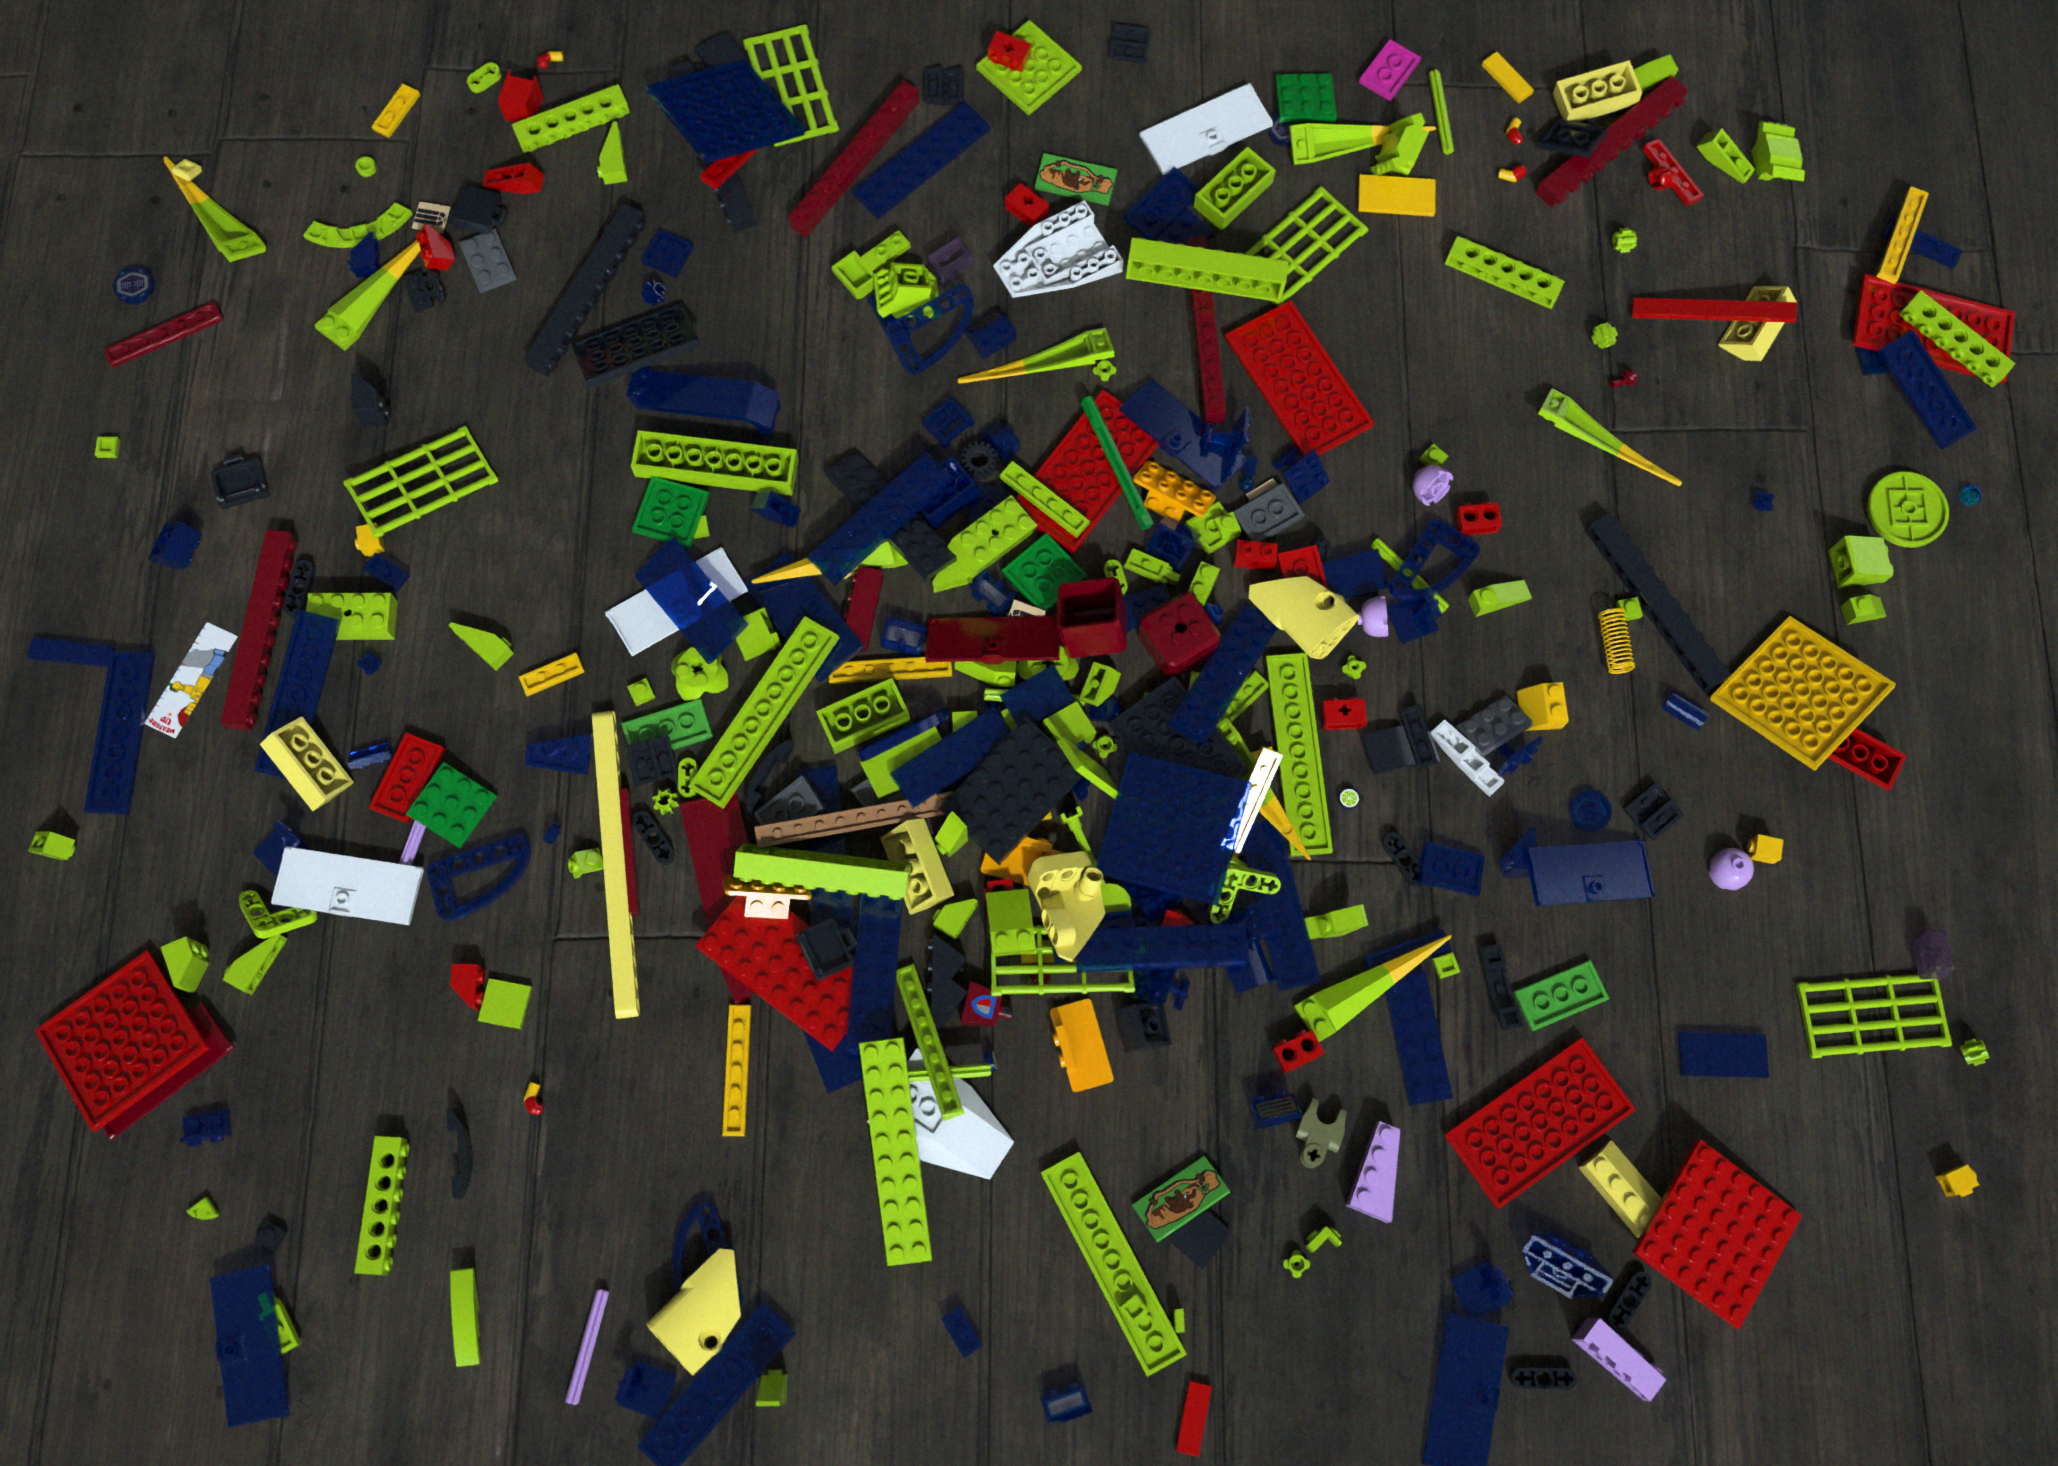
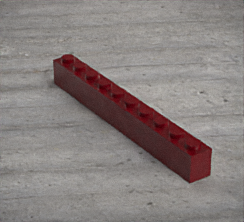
M1671 76L1608 127V135L1589 158L1576 155L1571 157L1539 184L1536 194L1551 208L1557 203L1559 205L1562 204L1568 197V194H1574L1583 182L1587 183L1592 179L1595 172H1601L1610 160L1612 162L1616 160L1622 150L1626 151L1633 145V141L1636 139L1640 140L1649 128L1654 129L1660 122V119H1666L1675 107H1681L1686 101L1685 96L1689 90Z
M904 80L899 84L789 215L791 229L805 238L808 237L919 104L918 89Z
M1206 237L1187 238L1186 246L1208 249ZM1189 288L1204 424L1224 423L1226 408L1213 292Z
M266 530L220 721L228 729L252 731L253 726L257 723L258 705L262 702L261 692L267 680V666L271 663V649L276 642V628L280 625L279 615L280 610L283 608L285 590L289 586L288 576L293 568V554L298 547L297 539L290 532Z

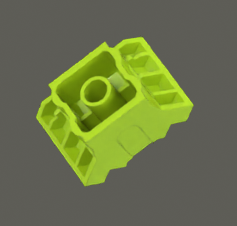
M1422 113L1409 115L1389 125L1392 133L1384 136L1385 141L1379 155L1375 156L1378 164L1370 167L1373 175L1378 176L1389 171L1399 172L1406 176L1409 175L1429 133L1422 129L1425 123Z
M1759 120L1757 141L1751 150L1758 179L1768 181L1772 178L1804 181L1803 159L1798 139L1794 137V127L1777 122Z
M891 263L890 269H881L874 274L877 312L883 318L892 314L896 319L899 317H914L920 320L927 315L931 320H934L941 315L937 278L928 271L925 265Z

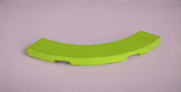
M394 202L385 213L377 217L376 221L367 225L365 223L349 227L350 229H338V227L327 226L313 221L303 236L313 243L328 247L351 248L364 246L392 234L413 213L408 208Z

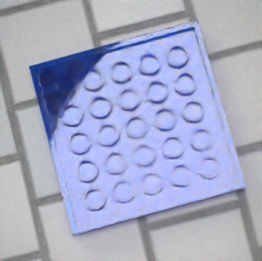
M745 59L646 85V93L706 164L805 135V128Z
M1130 752L1096 868L1103 873V876L1218 906L1252 782Z

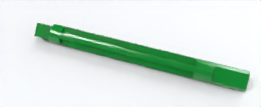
M1087 396L1081 402L1083 410L1141 530L1149 529L1154 523L1093 397Z

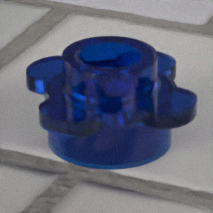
M1761 491L1755 492L1753 507L1759 511H1771L1773 509L1772 500L1774 495L1772 493L1765 494Z
M367 651L365 656L357 661V666L363 668L367 675L373 674L382 665V660L376 658L372 651Z

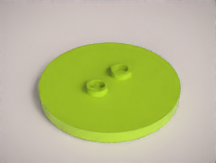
M1899 471L1886 475L1873 486L1867 498V514L1873 528L1885 540L1901 547L1915 548L1931 543L1941 535L1948 523L1949 507L1945 495L1933 481L1918 473Z

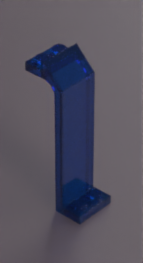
M645 366L633 372L626 396L637 409L741 420L754 425L763 437H770L775 427L776 414L780 410L779 397L781 393L757 382L652 371L648 366Z

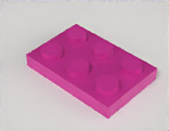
M1389 39L1362 75L1359 83L1391 102L1420 63L1421 57Z

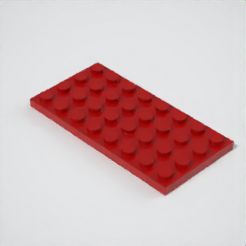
M1868 274L1862 277L1852 345L1978 377L1898 315L1909 301L1922 290L2010 359L2015 312L1899 282L1893 284ZM2007 375L1999 383L2003 384L2007 381Z
M1291 300L1225 334L1224 339L1306 462L1313 460L1374 426L1375 423Z
M1102 390L1094 401L1133 479L1164 440L1167 432ZM1085 412L1033 477L1087 518L1090 524L1076 538L1019 494L1015 500L1036 523V529L1044 534L1047 533L1065 549L1074 554L1123 492Z
M737 895L695 947L832 1052L884 987L885 983L857 961L854 962L853 967L816 983L794 938L795 934L811 926L790 910L788 912V919L745 917L746 896Z
M1582 1037L1447 1132L1444 1137L1497 1210L1636 1111V1109Z

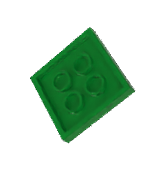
M1276 74L1275 85L1279 122H1336L1337 115L1332 74Z
M652 476L633 525V533L691 548L710 493Z
M1047 533L1002 569V574L1032 606L1046 611L1058 603V587L1068 582L1084 581L1087 578V574Z
M443 762L406 815L461 849L498 797Z

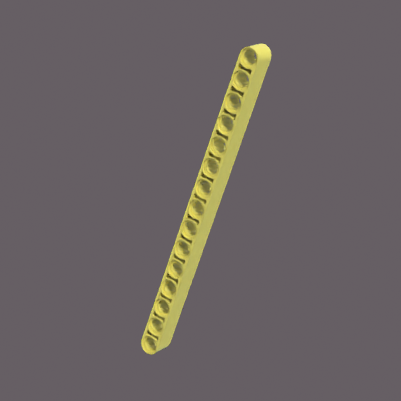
M605 711L592 713L614 1006L616 1018L621 1019L640 1016L633 920L628 909L619 799V791L622 789L617 724L615 712Z

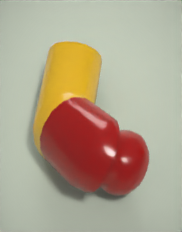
M548 51L538 56V68H547V61H563V52Z
M1513 118L1506 130V136L1515 145H1519L1523 141V137L1518 130L1521 124L1518 118Z
M1522 164L1511 171L1500 169L1498 178L1516 182L1525 176L1527 170Z
M531 1082L524 1096V1104L530 1114L539 1115L543 1111V1105L538 1103L536 1099L540 1085Z

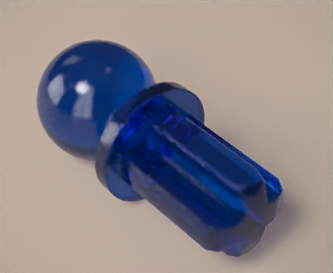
M1254 456L1246 457L1244 471L1241 472L1245 476L1240 480L1239 488L1244 493L1252 491L1255 487L1252 477H1257L1255 472L1258 458Z

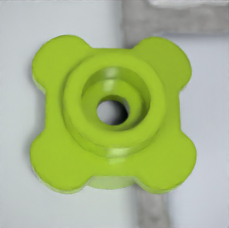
M1104 359L1098 363L1097 367L1093 368V373L1100 376L1101 380L1106 382L1112 374L1116 373V367Z
M1349 656L1347 664L1342 667V671L1349 677H1353V679H1359L1361 671L1366 668V663L1356 660L1355 656Z
M1104 734L1099 740L1093 742V748L1098 750L1101 758H1106L1109 753L1116 752L1117 745L1113 743L1111 736L1108 734Z
M1295 1250L1289 1259L1284 1260L1283 1266L1292 1272L1293 1277L1299 1278L1301 1273L1310 1267V1262L1301 1256L1300 1251Z

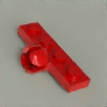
M749 129L733 144H729L721 138L714 139L715 142H711L709 145L708 157L715 162L700 175L701 181L716 190L764 145V138Z
M1656 139L1645 144L1642 150L1656 167L1648 175L1650 185L1658 183L1652 188L1663 190L1671 187L1686 206L1700 201L1704 196L1661 140Z

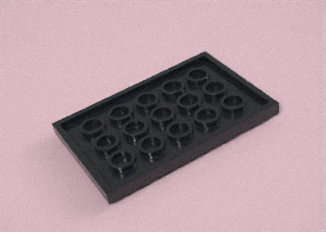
M680 302L572 342L571 345L589 388L591 386H598L610 379H617L626 373L636 372L642 367L657 364L666 358H673L682 352L692 351L696 347L701 346V343Z
M1175 676L1108 723L1111 730L1181 820L1249 772L1248 766Z
M1025 716L939 809L947 816L953 811L967 826L968 836L1000 865L1083 776L1073 768L1061 748Z

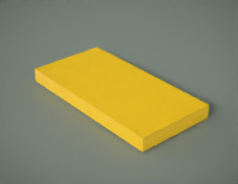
M1360 174L1358 211L1434 216L1436 179Z

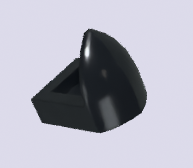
M1324 537L1316 538L1311 542L1310 546L1317 545L1322 566L1328 567L1331 543Z

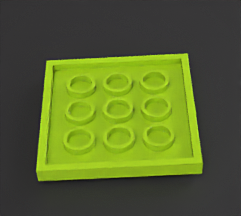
M1030 20L1011 35L1031 43V56L1023 73L1013 71L1000 64H994L988 60V55L976 64V69L1028 116L1082 71V66Z

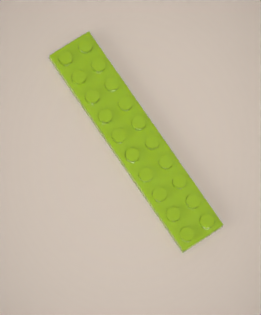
M804 616L688 787L722 809L725 808L839 640L837 634Z
M1307 654L1266 656L1277 752L1283 755L1279 763L1284 812L1309 855L1332 854L1333 848ZM1288 841L1290 857L1304 856Z
M904 1037L859 1043L887 1264L888 1266L932 1261Z
M1080 1152L1041 1172L1048 1189L1146 1376L1152 1375L1187 1355ZM1136 1293L1150 1311L1132 1326L1118 1307Z

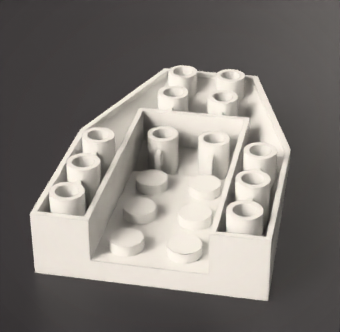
M1084 200L1034 225L993 267L1012 298L1073 288L1120 273L1123 268V259L1115 246L1109 247L1094 225V214Z
M917 1048L908 1060V1070L926 1068L920 1049ZM953 1079L965 1114L943 1121L931 1082H910L919 1158L928 1163L990 1180L1014 1141L975 1090L962 1079Z

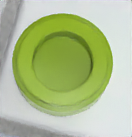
M367 156L359 158L355 164L358 173L364 177L373 175L377 169L374 160Z

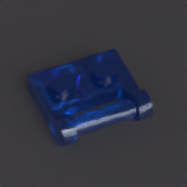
M951 397L922 421V425L945 449L953 439L965 429L971 428L975 424L972 417ZM959 418L963 420L946 436L942 434V432L946 430L950 425H952L956 420H958Z

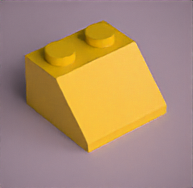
M1563 682L1542 683L1516 691L1518 707L1532 720V726L1525 731L1562 729L1569 722Z

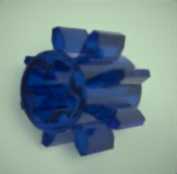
M652 280L642 285L644 291L641 294L646 303H652V306H655L665 301L663 296L666 292L661 283Z
M1210 602L1203 606V609L1215 626L1223 621L1222 615H1224L1223 612L1225 611L1220 604L1215 605L1213 602Z

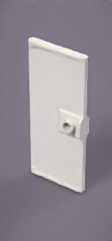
M1248 83L1143 130L1139 134L1161 173L1165 175L1204 156L1214 155L1223 151L1227 146L1273 126V122L1252 85Z
M720 547L605 612V615L614 625L631 656H634L674 632L695 624L704 615L742 595L748 589L729 561L725 550Z
M285 846L272 896V904L410 926L424 872L423 867Z

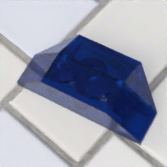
M1533 1232L1522 1248V1254L1530 1275L1569 1298H1589L1595 1296L1596 1298H1602L1614 1281L1611 1274L1593 1255L1554 1233Z

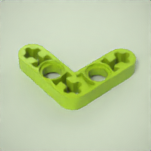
M1236 865L1224 866L1219 874V883L1216 884L1208 908V915L1213 923H1224L1229 917L1238 888L1265 894H1275L1281 888L1279 878L1274 873ZM1231 872H1233L1235 876L1230 877V885H1228V878L1226 875H1230ZM1250 875L1256 876L1255 882L1251 884L1245 883L1246 877ZM1273 880L1275 884H1271L1268 887L1266 883H1270ZM1228 890L1230 895L1227 898H1219L1221 891ZM1220 908L1222 914H1218L1216 917L1214 913H1218Z
M253 890L244 891L238 897L240 908L258 938H269L311 924L318 918L317 911L294 907L270 915L259 894ZM255 912H261V913H262L260 916H252V915H251L252 913H255ZM286 918L291 919V921L288 923L280 922L281 920Z

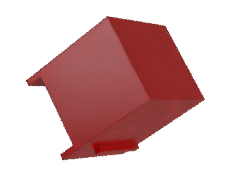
M509 70L497 101L505 120L516 123L537 115L544 96L536 76H534L533 81L514 77L511 70Z

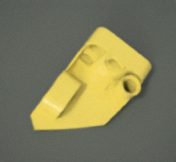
M1308 576L1252 584L1249 587L1248 598L1275 626L1284 630L1311 658L1323 659L1359 619V615L1344 601L1342 595L1330 591ZM1334 598V603L1330 606V600Z
M1085 851L1040 857L1033 862L1027 877V882L1041 908L1043 925L1058 956L1071 962L1084 947L1105 915L1100 887L1103 873L1094 867Z
M718 1249L681 1286V1291L646 1323L650 1331L692 1376L712 1356L720 1353L723 1342L741 1317L734 1250ZM709 1339H717L715 1347H706V1342Z

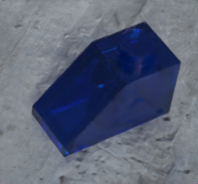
M369 232L350 251L351 259H348V267L350 271H353L356 278L370 277L380 269L379 241L374 232Z
M994 421L979 433L990 444L991 448L995 449V452L1004 462L1020 451V440L1007 426Z
M772 490L757 492L750 509L766 520L791 528L795 527L801 512L799 508Z

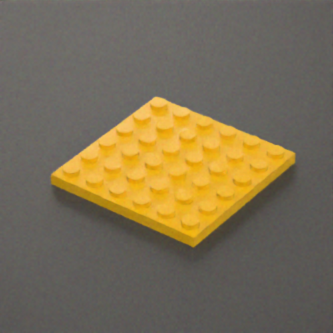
M1789 616L1711 695L1710 700L1815 771L1895 688L1896 683Z

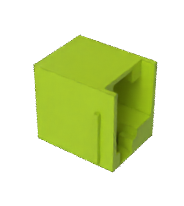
M765 607L729 623L745 661L781 646L777 632L773 629Z
M1077 701L1044 719L1041 726L1042 732L1056 745H1058L1057 741L1064 737L1078 749L1092 742L1097 733Z

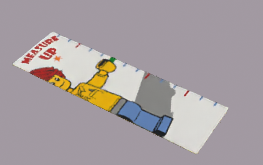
M207 622L145 724L176 738L237 639V636Z

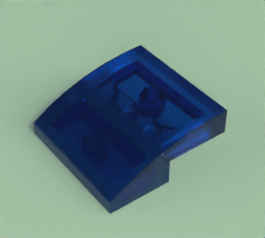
M1259 941L1251 942L1220 954L1236 995L1275 981Z

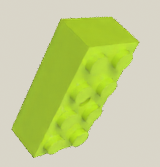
M1247 147L1196 194L1194 208L1222 231L1273 183L1276 170Z
M1010 495L956 535L947 548L957 556L958 562L974 578L1030 536L1037 525Z
M308 593L304 632L312 640H395L398 601L391 593Z
M893 678L816 711L835 754L910 721L909 712Z

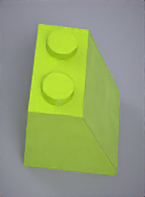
M1844 536L1829 550L1838 588L1884 583L1893 576V566L1889 561L1888 547L1885 545L1883 538Z

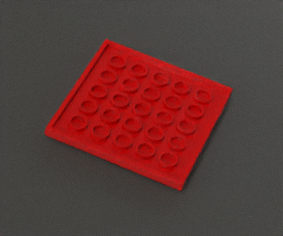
M148 950L35 1029L38 1038L88 1126L94 1132L101 1129L210 1049L154 956Z
M1696 1139L1632 1253L1733 1328L1740 1329L1802 1215L1705 1142Z

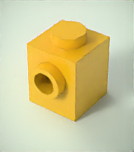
M376 522L373 523L375 528L379 527ZM368 524L356 527L357 538H355V545L357 550H361L365 556L369 557L385 552L383 536L377 539L373 537Z
M1758 834L1748 841L1747 852H1749L1751 860L1775 864L1781 860L1783 839Z
M1968 1164L1957 1166L1935 1176L1946 1197L1969 1195L1973 1193L1972 1188L1979 1185L1976 1180V1173Z

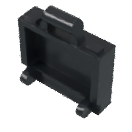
M463 185L451 215V225L456 229L461 228L488 235L491 233L492 225L503 226L508 213L504 208H500L502 200L499 193Z
M241 453L228 456L223 460V468H216L210 471L215 495L222 510L270 497L263 464L256 457L245 461Z
M833 918L805 929L794 936L816 983L854 966L855 959L852 953L850 954L849 952L858 945V942L850 928L838 930L839 926ZM841 935H845L849 946L846 947Z

